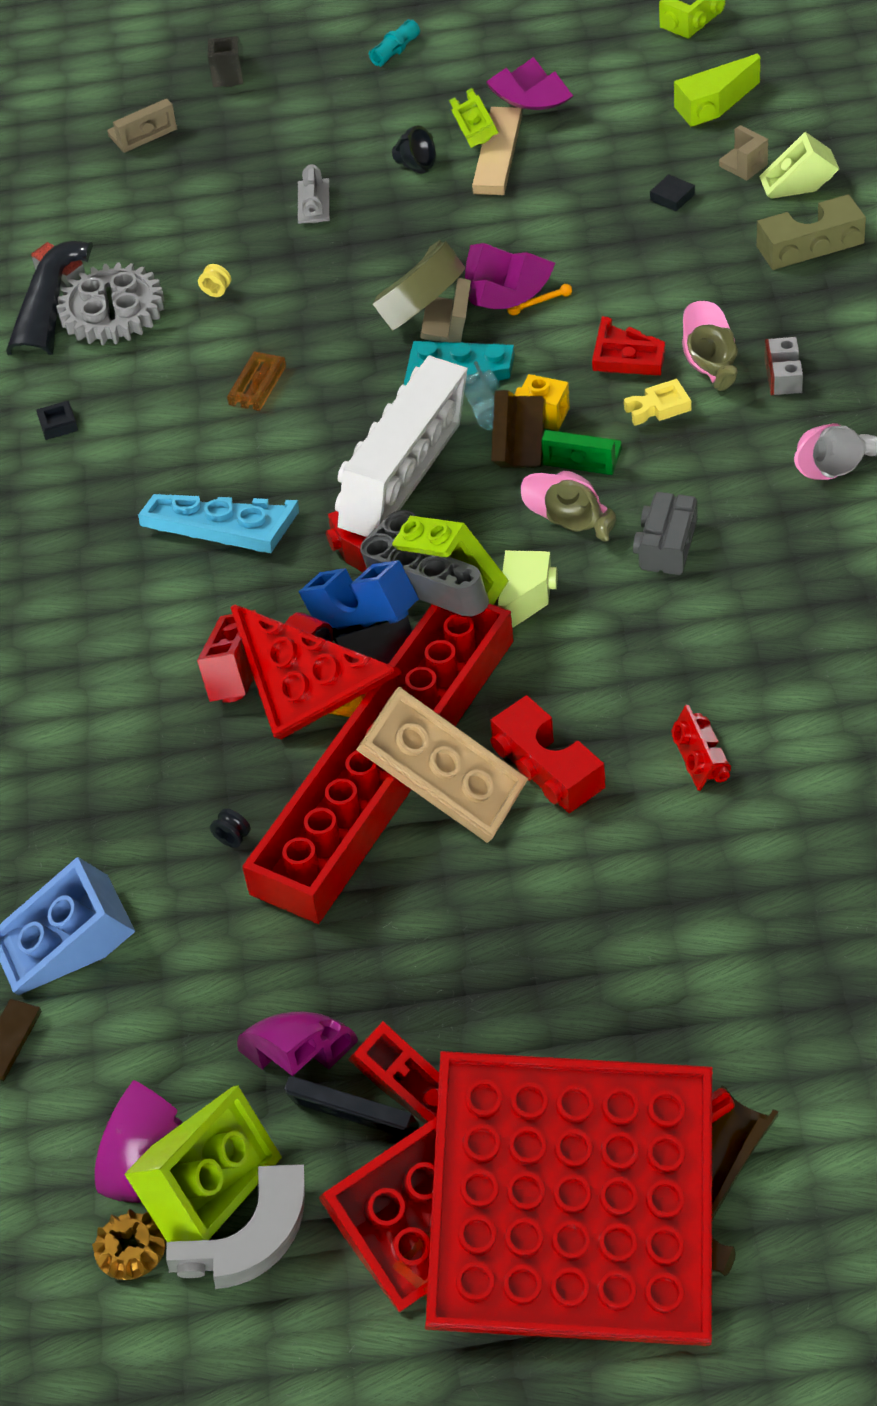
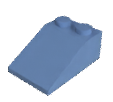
M77 857L0 924V963L13 993L21 995L101 960L135 932L108 875Z

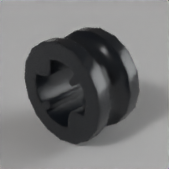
M222 809L218 814V820H214L210 825V831L213 836L224 845L233 848L239 847L243 841L242 837L247 836L251 830L248 821L231 809Z

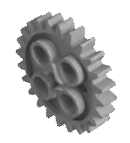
M117 262L115 267L109 269L106 263L100 271L91 267V274L89 275L80 272V280L70 279V287H62L63 295L57 297L59 303L56 306L61 325L67 329L68 335L75 334L78 341L86 337L88 344L93 343L96 339H100L101 345H104L107 339H112L114 344H118L119 337L123 336L130 341L131 333L133 332L142 335L143 326L152 328V319H160L159 311L164 310L163 301H165L159 279H154L153 272L145 273L144 267L134 270L132 263L124 269L121 268L120 262ZM107 287H111L112 291V301L115 311L114 320H111L109 314L110 308L106 293Z

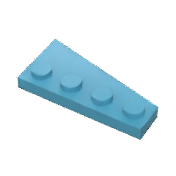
M153 494L138 514L139 524L142 527L219 542L225 545L248 548L258 552L272 553L299 513L298 500H285V505H269L268 499L253 498L252 504L233 503L232 497H218V499L209 502H200L199 496Z

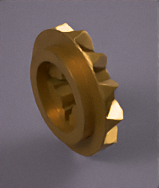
M129 1209L127 1214L118 1217L111 1214L110 1221L103 1228L98 1227L97 1238L92 1247L95 1260L105 1274L119 1280H132L146 1275L158 1265L165 1252L166 1239L148 1212L140 1214ZM134 1234L140 1247L128 1246L125 1251H122L117 1238L128 1240Z

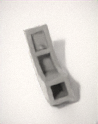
M304 1164L258 1166V1204L254 1215L247 1225L232 1236L223 1239L167 1242L166 1260L169 1273L177 1272V1276L181 1278H199L205 1275V1271H213L215 1289L248 1282L269 1270L287 1252L300 1228L305 1203Z

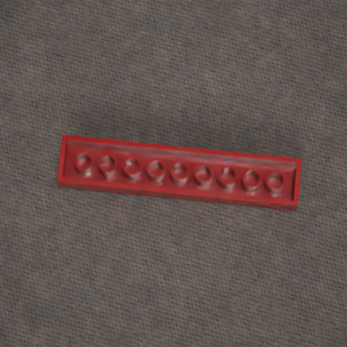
M431 604L389 663V665L399 668L401 674L366 694L243 864L242 868L249 895L318 925L320 924L412 790L358 752L356 749L398 687H401L456 726L514 642L511 611L489 604L482 613L467 617Z

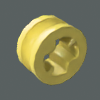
M218 264L207 265L198 279L201 290L212 297H221L231 283L229 272Z

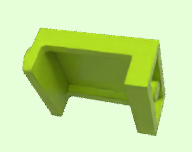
M410 516L402 525L400 532L392 543L397 550L451 557L474 565L481 573L489 604L494 605L509 581L465 523Z

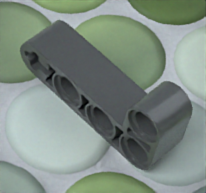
M398 510L388 515L362 542L360 551L367 569L372 564L400 560L419 600L467 617L482 613L489 605V598L481 573L474 565L451 557L401 551L392 545L402 525L410 516H415L409 510Z

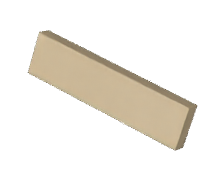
M491 107L489 115L499 133L482 144L472 184L473 194L505 195L522 120V108Z

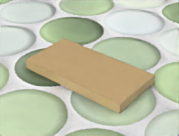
M401 687L394 691L356 749L486 843L493 839L528 781L527 777Z

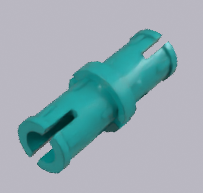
M407 19L398 29L389 31L384 36L383 41L369 51L368 54L371 62L375 66L379 65L381 67L393 55L402 53L406 45L420 35L419 25L414 20Z

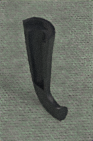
M66 241L54 246L43 256L35 270L6 349L7 355H12L13 347L22 345L39 347L46 351L48 355H53L57 319L56 306L58 305L57 297L60 293L63 269L73 261L82 260L88 262L93 247L92 242Z

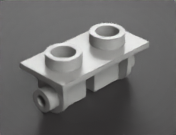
M310 164L302 172L303 181H298V224L330 221L329 178L322 179L321 170L316 165Z

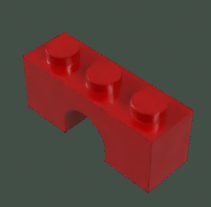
M527 695L490 719L492 732L490 741L496 753L503 758H509L516 765L518 771L528 778V781L533 780L542 788L544 795L551 803H558L569 814L606 788L604 763L580 741L577 740L563 750L553 751L545 749L554 742L552 717Z

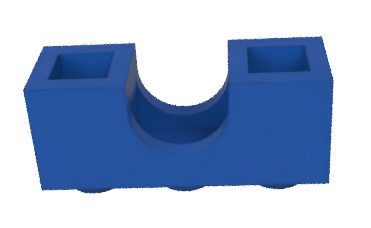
M400 560L372 564L354 582L346 568L320 572L299 591L310 615L329 623L335 630H342L351 625L359 624L362 627H367L382 621H388L390 624L396 623L404 619L409 613L408 609L419 600Z

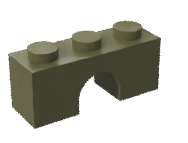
M849 194L818 203V222L799 223L788 212L757 220L756 247L772 270L864 244L866 217Z

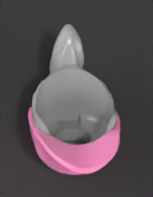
M838 423L818 426L802 435L797 445L794 462L797 469L807 478L814 480L833 479L854 470L864 455L876 456L877 436L868 434L858 435L854 430L847 426H840Z

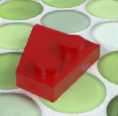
M602 316L592 358V371L661 376L665 357V342L653 336L643 335L641 331L630 326L624 331L613 326L611 318Z

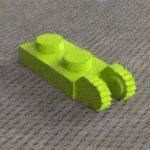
M471 88L466 91L468 101L460 104L454 97L449 102L453 108L451 111L472 148L477 144L486 143L499 132L479 95L476 96Z

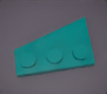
M413 341L403 385H407L416 366L420 367L428 355L468 368L466 384L470 386L509 379L515 356L514 345Z

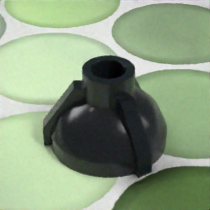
M419 125L409 128L392 149L394 161L397 164L403 163V166L419 174L429 172L428 169L434 165L436 159L432 134Z

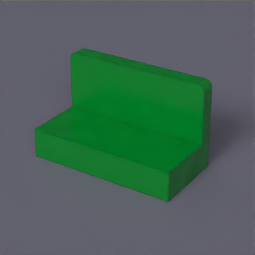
M545 430L542 437L543 465L613 475L622 449V442L615 439Z

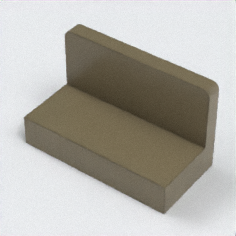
M166 98L113 122L114 127L108 129V135L125 153L177 130L173 105Z
M458 278L453 300L437 297L425 307L420 336L422 339L436 342H461L471 280Z

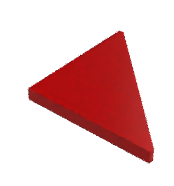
M238 605L230 607L274 738L282 740L401 674L400 669L257 612Z

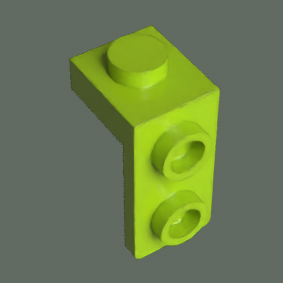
M660 0V28L689 39L723 11L726 1L697 0L692 5H689L679 0Z

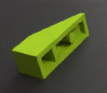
M757 53L674 81L675 109L690 127L719 118L760 83V55Z

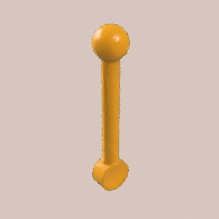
M563 284L558 290L529 299L518 306L507 308V312L510 315H518L521 309L561 295L568 297L572 293V287L569 284Z

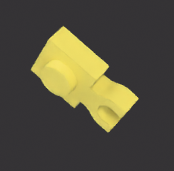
M674 379L646 388L645 396L625 398L624 410L626 413L632 412V422L636 426L646 422L652 416H656L661 421L691 411V399L678 379Z

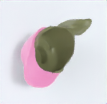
M696 301L689 304L683 315L682 345L686 359L695 370L710 377L715 389L718 391L727 390L734 384L738 373L737 367L732 365L738 353L733 332L730 330L724 313L716 304L708 301Z
M562 471L557 475L534 473L523 479L521 483V497L524 504L531 511L545 517L551 523L559 524L571 531L578 532L594 528L597 538L601 541H609V533L615 525L616 514L612 509L599 502L598 495L588 480L570 471Z

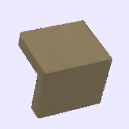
M739 125L735 128L734 149L719 159V166L747 181L768 165V139Z

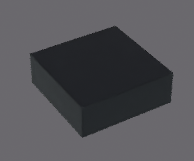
M668 174L650 191V200L677 211L695 195V185Z
M69 401L36 410L45 440L78 431Z

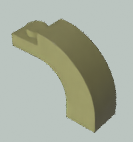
M439 240L429 247L424 258L413 269L379 293L373 302V306L391 330L394 331L441 295L462 274L465 266L446 241L442 243Z

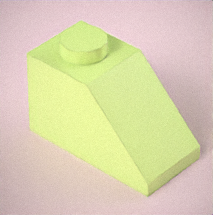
M804 132L759 177L766 195L774 199L815 192L833 177L839 170V167L831 149Z
M505 550L502 572L509 581L499 596L498 607L511 611L513 628L549 604L550 589H557L558 569L557 567H551L550 552Z

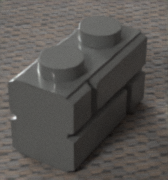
M656 492L651 506L644 505L641 516V527H644L643 532H636L633 543V553L639 554V567L642 570L653 572L662 570L663 573L675 575L683 573L698 520L697 500L695 497L685 495L675 497L670 493Z

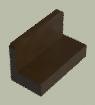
M495 390L491 461L501 468H539L542 466V437L544 435L546 399L543 396H516L509 390Z

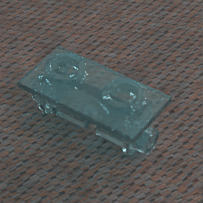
M475 361L474 364L478 372L466 376L464 392L472 406L471 408L479 426L486 430L493 429L495 390L501 386L490 369L485 372L479 363Z

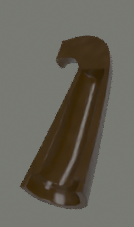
M721 1086V1088H724L729 1093L726 1087ZM732 1097L735 1104L734 1108L712 1123V1220L751 1153L777 1119V1110L773 1109L770 1115L762 1114L742 1105ZM712 1236V1270L726 1276L729 1274L735 1261L734 1246L720 1244Z

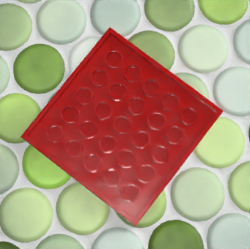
M441 1051L425 1330L710 1346L712 1343V1067Z

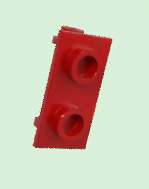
M685 705L677 721L674 723L671 733L673 741L677 744L684 759L688 773L691 775L697 790L701 791L707 779H715L716 782H724L729 779L731 765L721 748H709L716 747L718 743L709 719L701 713L693 714L690 706Z

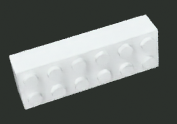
M429 355L420 367L416 366L414 368L410 381L407 385H401L394 402L386 405L382 418L378 423L373 422L367 438L364 442H358L352 458L349 462L344 461L340 467L338 482H341L342 485L335 504V511L339 512L338 528L367 537L388 515L402 508L460 425L468 368Z

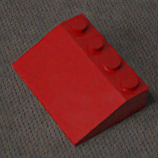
M437 1117L325 1191L319 1197V1200L343 1237L398 1312H401L427 1294Z

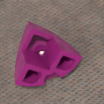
M534 57L510 73L506 67L486 81L487 86L496 96L522 109H550L564 104L573 97L557 73L554 71L547 76Z
M485 243L470 245L465 269V279L471 280L468 300L475 306L488 309H506L518 306L531 299L543 288L553 271L555 263L528 252L512 254Z
M304 1011L286 1012L265 1018L246 1029L239 1035L237 1047L240 1053L263 1070L271 1061H274L291 1076H294L312 1058L329 1070L358 1042V1038L351 1028L331 1017Z
M136 1080L131 1082L120 1098L103 1133L95 1163V1187L97 1193L108 1198L123 1202L142 1203L124 1174L153 1144L183 1122L175 1117L177 1109Z

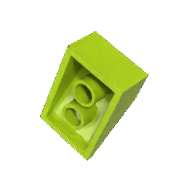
M233 1086L153 1144L124 1175L167 1242L209 1240L259 1184L258 1166H275L282 1156L239 1086Z

